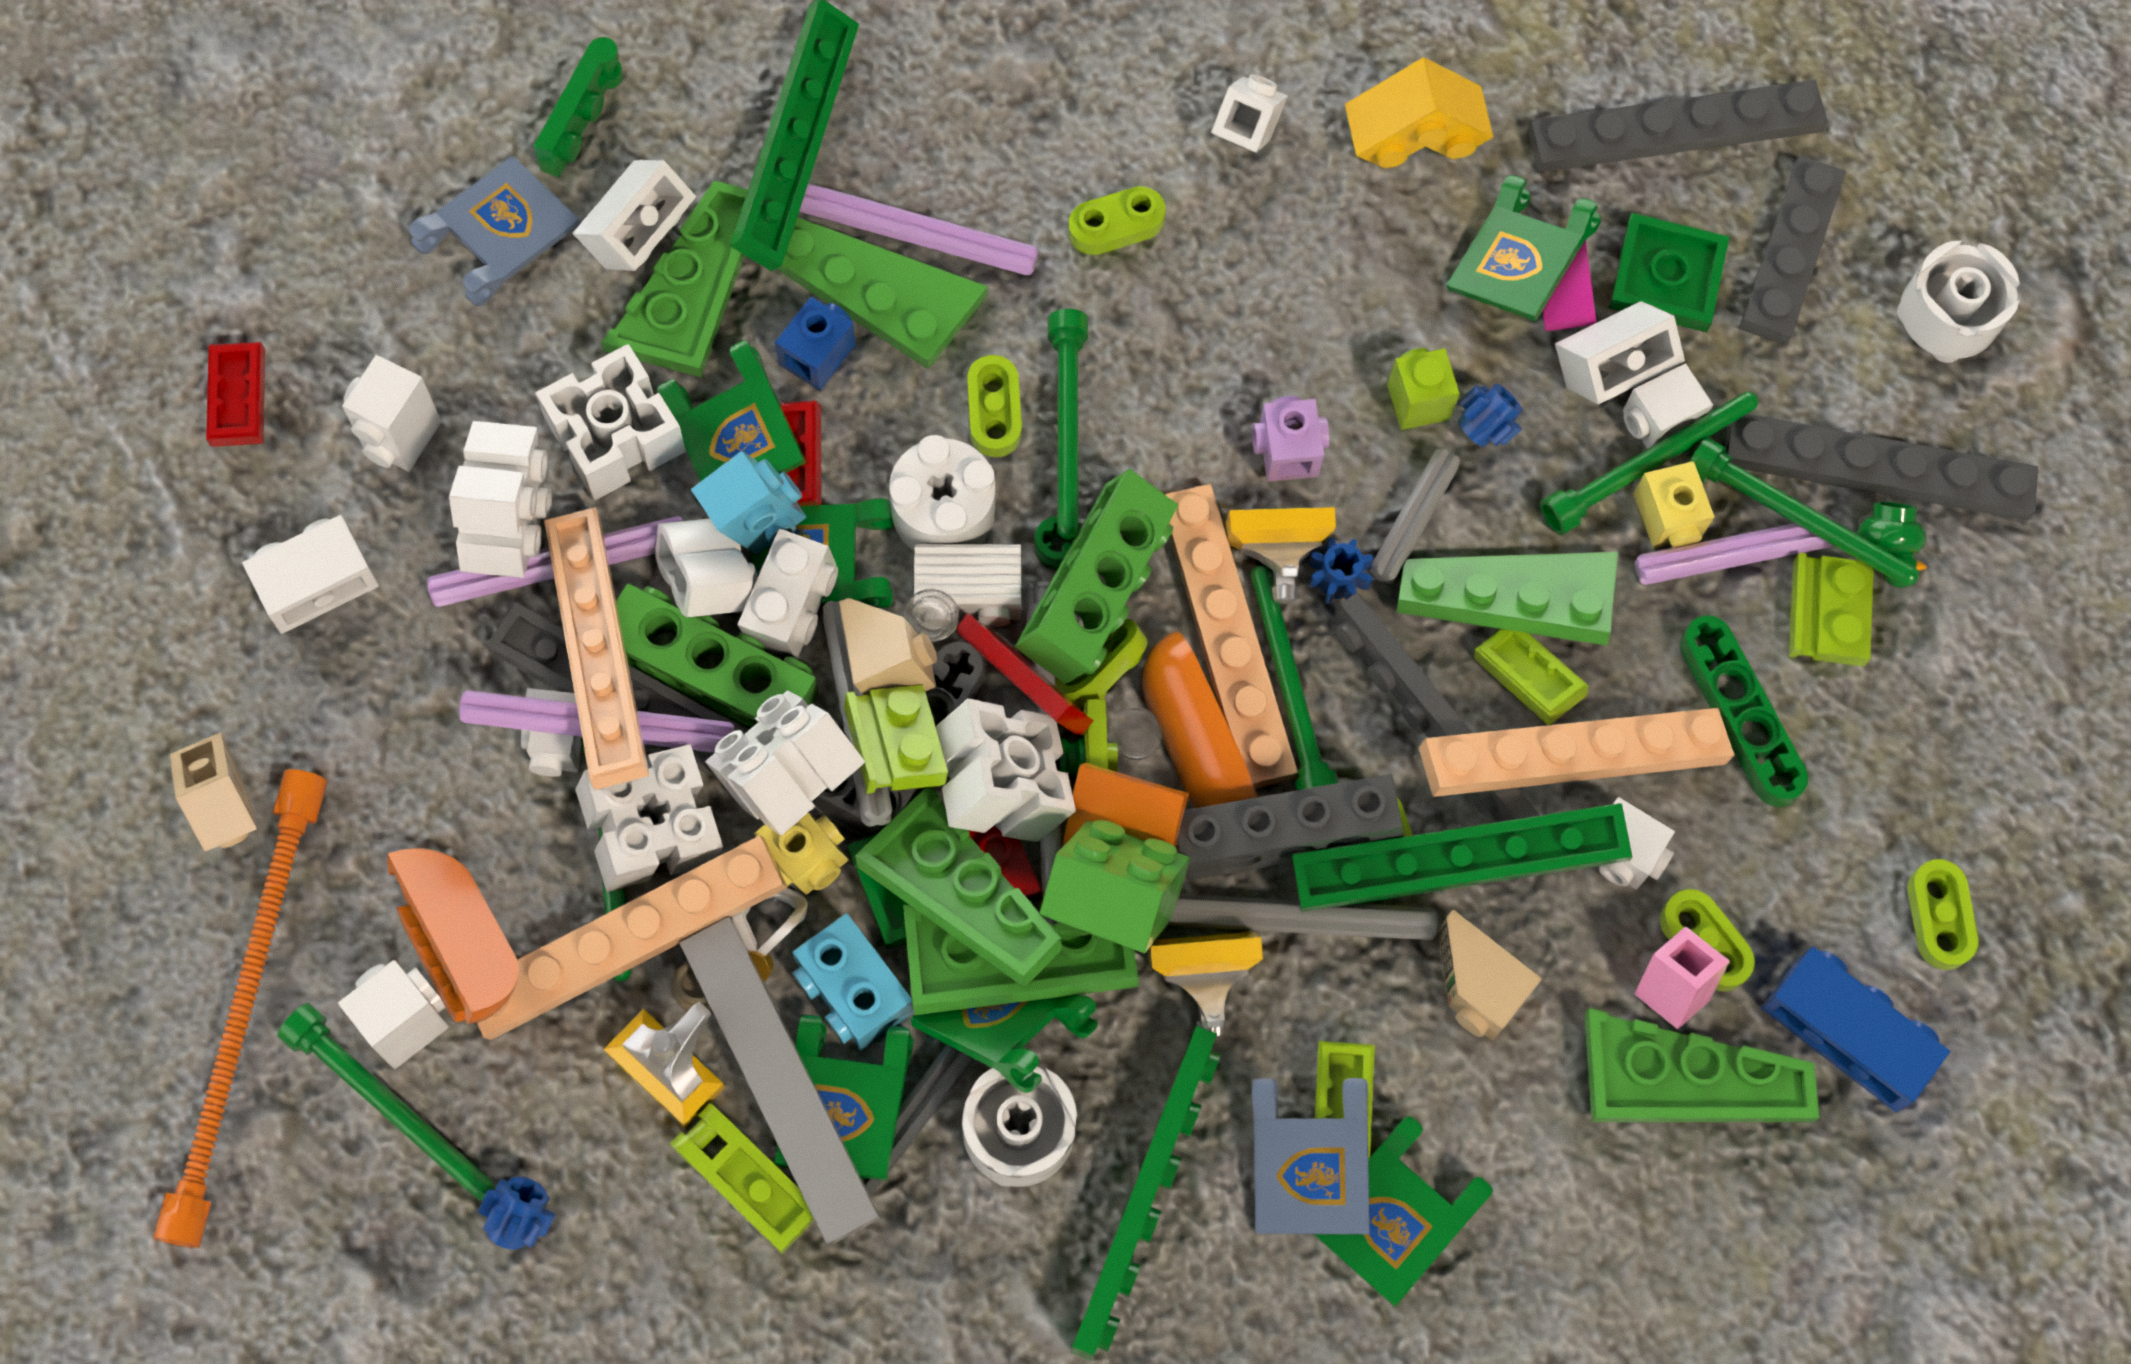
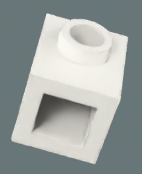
M1249 75V78L1242 76L1228 87L1211 133L1257 153L1270 142L1288 96L1276 91L1277 84L1265 77Z
M1617 797L1613 804L1622 803L1633 857L1630 861L1600 865L1598 867H1600V873L1610 882L1623 887L1630 885L1637 890L1648 876L1658 880L1674 854L1666 846L1675 831Z

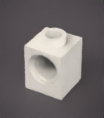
M1685 363L1633 389L1622 411L1625 424L1631 435L1636 439H1641L1645 447L1649 449L1708 414L1713 403Z

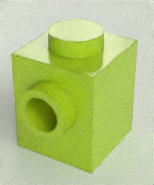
M1417 348L1407 351L1400 358L1395 359L1387 387L1400 429L1406 430L1450 420L1460 393L1446 349L1429 351L1426 348Z

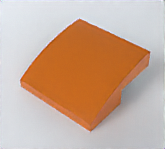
M1083 763L1079 766L1073 791L1076 812L1067 819L1063 846L1087 820L1091 822L1105 820L1120 825L1125 830V834L1144 841L1147 839L1166 841L1175 846L1178 852L1179 843L1176 841L1189 793L1089 763Z

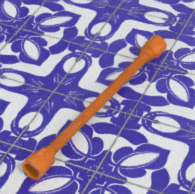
M287 769L283 773L272 812L280 816L277 826L280 833L277 837L279 842L275 844L276 848L273 851L275 855L271 858L273 862L270 863L269 875L266 876L268 882L264 883L266 889L262 890L263 895L260 897L262 902L258 904L260 909L256 913L259 916H256L254 919L256 923L253 924L252 936L249 937V942L251 943L247 944L249 950L245 951L247 957L243 958L245 964L241 965L242 971L239 972L240 978L237 980L239 984L235 987L237 991L233 994L235 998L231 1001L233 1005L230 1006L229 1010L231 1012L227 1015L230 1019H227L225 1022L228 1026L224 1027V1032L226 1033L222 1034V1039L224 1040L220 1041L222 1047L218 1048L220 1054L216 1055L218 1061L214 1062L216 1068L212 1069V1074L214 1075L210 1077L212 1082L208 1084L210 1089L206 1091L208 1097L204 1098L206 1104L202 1105L204 1111L200 1112L202 1118L198 1119L200 1125L196 1126L198 1132L194 1134L196 1139L192 1141L194 1147L190 1148L192 1154L188 1155L190 1161L186 1162L188 1167L184 1170L186 1176H183L182 1180H178L175 1194L165 1193L153 1236L154 1240L183 1247L200 1248L212 1204L211 1201L204 1200L207 1186L203 1178L207 1177L205 1171L209 1170L207 1164L211 1163L209 1157L213 1156L211 1149L215 1148L213 1142L217 1141L215 1135L219 1134L217 1128L221 1127L219 1121L223 1120L221 1114L225 1113L223 1107L227 1105L225 1100L229 1098L227 1092L231 1091L229 1085L233 1084L231 1078L235 1077L233 1071L237 1070L235 1064L239 1062L237 1057H240L241 1052L239 1050L243 1048L241 1043L245 1041L242 1036L246 1035L247 1032L244 1029H247L249 1026L246 1022H249L251 1019L248 1015L252 1014L250 1008L254 1007L253 1001L256 1000L255 995L258 993L257 988L260 986L258 981L262 979L260 974L264 972L262 967L266 965L264 960L268 958L265 953H268L270 950L268 946H271L272 942L270 940L273 939L272 933L275 932V927L273 926L277 925L275 919L279 918L278 912L281 911L280 906L283 903L281 899L285 896L283 892L287 889L285 886L288 884L287 879L290 878L289 872L292 871L290 865L294 864L293 859L296 856L294 852L298 849L296 845L299 844L300 841L298 839L301 838V835L305 834L307 824H316L328 781L317 774L296 769Z

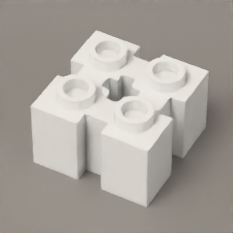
M629 344L592 362L595 374L592 377L579 383L574 374L571 373L535 392L545 421L564 452L569 451L573 466L594 501L631 482L628 469L642 461L648 470L651 471L686 452L678 422L660 393L653 394L649 376Z
M473 421L463 450L465 461L463 466H458L449 494L453 527H458L459 531L456 547L460 572L524 578L529 558L538 557L540 551V520H547L551 512V488L543 486L548 466L547 451L539 449L537 427Z
M788 690L783 695L778 694L765 701L757 711L755 720L758 723L745 734L740 730H736L726 735L716 745L715 753L705 761L739 806L757 820L760 818L767 827L780 836L815 807L812 801L825 789L833 791L865 763L864 759L828 712L813 704L808 706L804 699Z
M967 698L936 726L948 770L947 776L951 779L942 787L949 827L985 833L995 825L1002 832V836L1039 842L1076 812L1068 773L1060 772L1056 769L1055 761L1063 755V749L1057 722L1049 715L1020 710L1012 718H1006L1002 705Z
M691 744L649 754L646 758L649 776L594 790L588 770L583 772L575 790L587 829L602 828L603 835L594 852L607 892L649 881L659 864L662 863L667 864L670 875L695 869L716 858L722 850V841L711 807L696 808L694 800L702 789L703 782ZM641 811L652 813L658 819V823L653 825L650 817L640 818Z

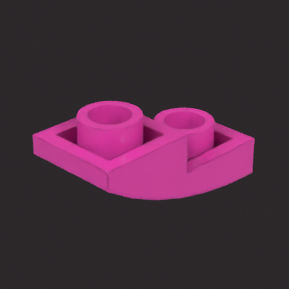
M1586 240L1543 309L1545 332L1572 329L1596 323Z

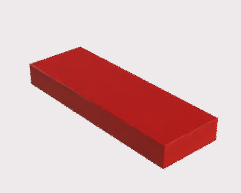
M967 614L956 627L958 629L957 633L1056 722L1076 735L1078 733L1082 735L1094 721L992 629L970 614Z

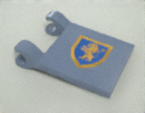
M511 156L437 212L422 216L413 221L409 226V232L413 237L411 240L412 245L420 253L428 254L441 243L450 231L485 265L470 271L463 278V285L467 289L465 291L466 298L475 306H482L492 298L505 281L580 225V219L514 156Z
M1273 1078L1254 1080L1252 1083V1105L1254 1117L1255 1234H1370L1368 1083L1366 1079L1349 1078L1344 1080V1118H1277V1081Z

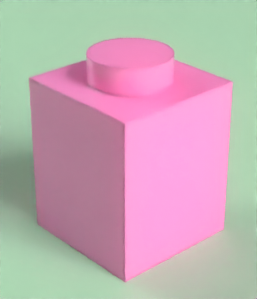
M1684 927L1653 954L1634 995L1675 1028L1679 1029L1710 1001L1730 961L1690 929Z

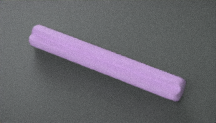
M1793 523L1641 554L1634 562L1638 581L1641 584L1648 585L1829 548L1832 544Z

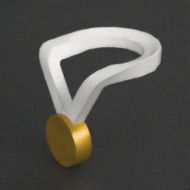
M790 888L767 898L788 903L795 911L760 948L746 919V915L751 907L732 916L764 982L769 978L774 969V962L768 953L797 924L804 920L807 913L808 903L806 898Z

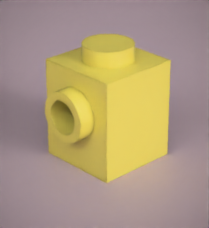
M1694 461L1644 473L1633 493L1653 549L1668 545L1675 548L1698 543L1715 518Z

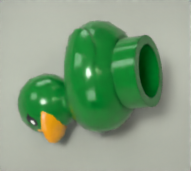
M1874 502L1873 515L1859 525L1857 535L1914 566L1919 573L1927 568L1923 562L1916 560L1913 556L1914 553H1918L1924 547L1926 542V532L1922 525L1916 521L1917 507L1896 502ZM1883 574L1886 582L1896 588L1908 587Z

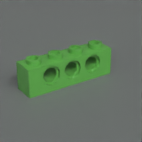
M1130 468L1106 483L1015 648L1065 684L1084 673L1087 675L1093 674L1106 657L1107 649L1103 645L1107 637L1122 625L1129 614L1130 608L1125 605L1132 592L1137 591L1144 584L1151 573L1152 567L1147 564L1153 552L1158 551L1172 534L1174 527L1169 522L1178 504ZM1120 532L1124 534L1128 544L1122 539ZM1097 571L1104 577L1106 585L1099 579ZM1074 612L1081 617L1084 628L1077 622Z
M627 583L616 601L628 665L748 729H751L758 723L755 718L757 717L759 707L775 695H783L788 690L804 699L808 706L814 704L819 695L816 677L812 676L813 671L806 664L792 657H785L782 661L766 653L765 646L755 638L743 633H739L737 637H734L718 629L719 624L709 615L685 617L679 608L672 605L673 601L667 595L653 587L646 586L644 590H641ZM669 630L677 634L675 639L667 645L658 646L651 643L653 636L660 631ZM707 654H718L724 658L722 663L713 669H702L697 666L698 661ZM755 677H764L771 681L769 687L760 693H750L744 689L745 684Z

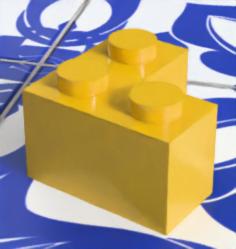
M1425 57L1345 103L1356 156L1384 169L1401 165L1407 160L1408 156L1424 147L1453 160L1471 155L1476 150V147L1494 138L1482 87Z

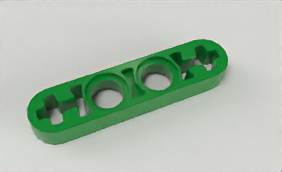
M1704 615L1695 618L1690 622L1680 638L1682 656L1710 708H1719L1731 747L1755 793L1763 802L1770 806H1789L1800 797L1808 785L1806 768L1730 627L1725 621L1716 616ZM1700 632L1705 638L1714 636L1717 640V643L1712 648V652L1707 645L1698 647L1695 643ZM1724 658L1729 660L1715 667L1713 671L1708 669L1715 659L1717 663H1720ZM1729 675L1739 679L1744 687V696L1736 700L1724 697L1717 687L1718 678ZM1750 721L1762 724L1769 734L1768 744L1754 746L1748 743L1743 737L1742 725ZM1774 750H1777L1779 753L1772 762H1770L1769 758L1763 764H1759L1757 761L1764 759ZM1775 771L1779 776L1788 774L1792 782L1786 787V790L1782 785L1773 787L1770 783V778L1775 774Z

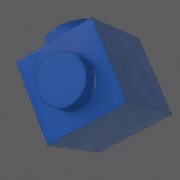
M811 296L775 341L778 365L821 391L855 347L854 325L850 316L839 306L833 303L825 305Z

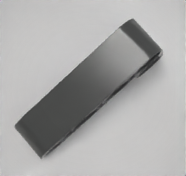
M952 642L944 646L937 653V662L932 664L936 687L926 691L930 710H938L948 716L967 698L973 700L978 698L983 686V662L980 653L971 644ZM961 668L968 669V675L961 673L952 686L953 695L948 692L950 689V672L957 674ZM853 773L846 779L848 782L843 790L837 793L823 791L813 800L815 807L824 814L869 837L878 834L886 826L877 824L869 827L862 822ZM888 787L890 801L895 806V810L891 814V820L926 787L891 791V788Z

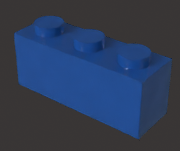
M1812 946L1795 961L1760 1009L1895 1113L1915 1102L1951 1051L1939 1043V1036L1929 1026L1917 1020L1910 1021L1893 1008V1001L1887 994L1874 986H1864L1847 973L1848 968L1841 959L1830 952L1818 951Z

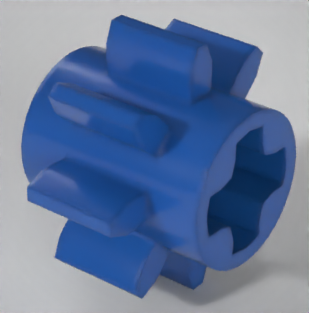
M1495 384L1490 389L1486 385H1483L1481 388L1475 385L1459 401L1465 411L1458 419V423L1465 434L1481 447L1487 446L1490 442L1495 446H1498L1500 443L1505 446L1522 430L1519 424L1514 421L1523 411L1518 400L1500 384Z
M1332 537L1328 538L1325 548L1326 554L1313 552L1309 565L1318 571L1311 575L1309 587H1320L1326 595L1325 603L1327 604L1333 598H1345L1347 600L1357 593L1356 587L1362 590H1369L1373 577L1363 571L1370 568L1373 556L1362 555L1360 550L1356 548L1357 540L1354 538L1349 544H1337ZM1337 566L1338 569L1332 571V567ZM1350 572V575L1345 576L1344 573Z
M514 1177L508 1182L500 1179L495 1190L488 1189L478 1209V1213L488 1217L483 1230L486 1231L487 1236L493 1243L502 1248L516 1250L525 1245L531 1248L534 1246L538 1236H546L555 1217V1213L545 1209L550 1197L547 1195L546 1190L532 1179Z

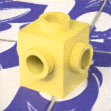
M809 811L782 836L766 825H763L754 833L756 837L760 835L766 840L787 887L794 883L806 895L813 889L818 891L830 885L841 872L840 867L849 860L837 846L845 840L844 836L825 814L816 820Z

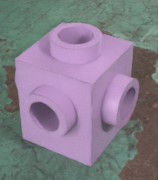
M1284 396L1273 400L1271 403H1264L1260 422L1253 423L1252 440L1255 454H1263L1267 482L1319 476L1324 459L1323 448L1329 447V428L1327 418L1318 417L1316 399L1301 400L1296 396Z

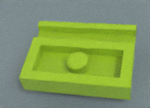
M1806 553L1797 554L1793 560L1789 657L1797 658L1798 655L1812 657V660L1863 667L1871 660L1874 568L1859 560L1829 556L1812 558L1806 557Z
M923 684L870 690L869 695L855 696L854 692H846L844 709L854 747L865 761L860 766L867 794L875 793L876 788L890 787L891 791L946 784L948 770Z

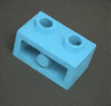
M743 451L739 452L691 489L716 529L757 555L773 544L779 529L794 534L796 525L807 518L797 503L803 496L792 479L785 472L778 474L765 458L758 462Z
M848 913L792 952L795 964L798 967L797 970L791 973L793 978L810 1000L819 995L830 1010V1013L824 1019L842 1044L851 1039L861 1052L886 1034L891 1026L898 1025L914 1013L912 998Z

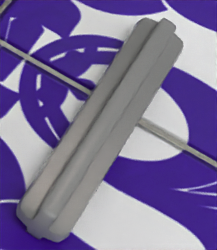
M1443 448L1434 451L1371 564L1369 571L1374 579L1386 585L1395 583L1406 559L1409 558L1458 470L1460 459L1456 454Z

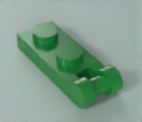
M598 37L589 43L533 146L542 172L559 178L567 162L572 163L575 161L580 152L582 135L589 122H595L601 114L606 90L614 89L622 82L623 71L621 63L618 61V49L612 39Z

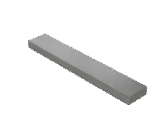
M728 916L679 942L826 1244L831 1246L881 1219L733 919Z

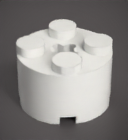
M1950 241L1938 246L1926 257L1902 294L1897 309L1900 322L1903 323L1909 336L1920 347L1932 353L1941 362L1951 363L1957 359L1974 356L1985 350L2018 308L2017 287L2020 284L2018 274L2012 263L2001 252L1989 245L1979 243L1975 247L1960 245L1962 241Z
M930 435L923 438L919 444L907 450L895 464L889 484L891 515L900 539L908 548L915 552V544H982L985 541L994 523L995 478L992 466L979 451L958 440L946 439L939 435Z
M1037 1066L1033 1070V1072L1042 1076V1081L1028 1093L1016 1089L1004 1076L992 1068L979 1077L965 1101L962 1115V1131L967 1154L982 1174L1001 1186L1024 1187L1045 1181L1063 1166L1072 1150L1077 1125L1075 1101L1064 1081L1057 1074L1046 1068L1043 1069ZM1017 1114L1021 1121L1029 1118L1032 1120L1029 1123L1027 1134L1020 1135L1017 1130L1010 1132L1007 1130L1011 1115Z

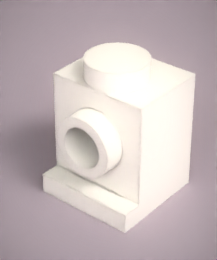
M527 688L526 691L527 698L576 703L575 693ZM529 730L521 731V747L527 749L526 751L530 757L529 770L531 772L549 777L560 776L562 771L578 772L582 751L579 736Z

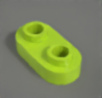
M1142 186L1132 187L1086 201L1076 206L1070 214L1068 222L1069 240L1078 251L1088 255H1099L1151 239L1163 228L1166 213L1165 202L1155 190ZM1143 205L1149 210L1140 213L1135 211L1133 207ZM1090 219H1096L1102 224L1098 227H1091L1085 222Z
M986 355L977 359L971 365L967 375L970 438L972 444L980 453L989 457H1003L1012 453L1018 447L1022 436L1019 375L1015 365L1007 358L999 355ZM996 382L1002 388L996 392H990L984 386L987 383ZM991 429H1000L1005 435L999 439H993L987 435V432Z
M1125 619L1114 633L1109 634L1103 645L1107 649L1106 657L1093 674L1087 675L1084 673L1066 684L1056 678L1055 686L1079 708H1084V703H1087V700L1104 699L1107 691L1127 670L1135 667L1141 661L1147 647V638L1134 620Z
M1944 859L1927 861L1912 873L1907 886L1917 946L1921 956L1928 964L1941 970H1953L1968 962L1975 955L1978 948V933L1969 885L1963 871L1954 863ZM1928 883L1939 887L1942 894L1941 899L1934 898L1929 894L1927 890ZM1937 936H1944L1950 941V952L1944 951L1938 946Z
M1686 889L1675 893L1665 903L1660 913V925L1665 936L1670 940L1684 928L1679 922V914H1689L1695 921V928L1690 930L1730 961V971L1723 974L1716 990L1723 992L1731 991L1741 986L1751 976L1755 965L1754 954L1749 944L1707 894L1695 889Z

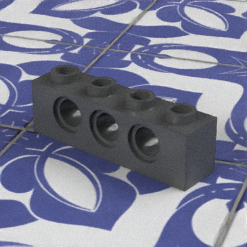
M1387 774L1185 810L1178 834L1180 854L1191 857L1186 871L1190 881L1293 863L1292 854L1404 836L1393 775Z

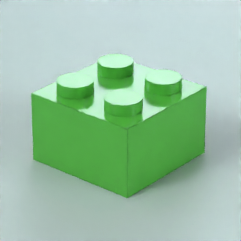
M1087 820L1056 853L1039 915L1146 953L1174 915L1191 857L1178 853L1176 847L1166 841L1159 839H1147L1144 841L1127 835L1125 830L1116 823L1105 820H1096L1094 822Z

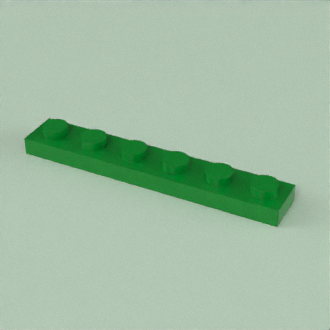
M815 0L809 5L730 243V247L771 272L783 264L859 27L858 22L825 0Z
M1622 803L1292 854L1301 912L1630 861L1633 857Z
M1199 1026L1195 1027L1072 1346V1354L1092 1361L1097 1348L1106 1352L1109 1351L1120 1322V1318L1110 1315L1118 1293L1127 1297L1130 1296L1141 1264L1131 1260L1139 1239L1148 1243L1151 1241L1162 1212L1151 1207L1158 1187L1161 1186L1170 1190L1182 1157L1171 1153L1179 1133L1188 1137L1191 1136L1202 1105L1192 1102L1199 1081L1210 1085L1220 1060L1221 1053L1211 1050L1217 1033Z

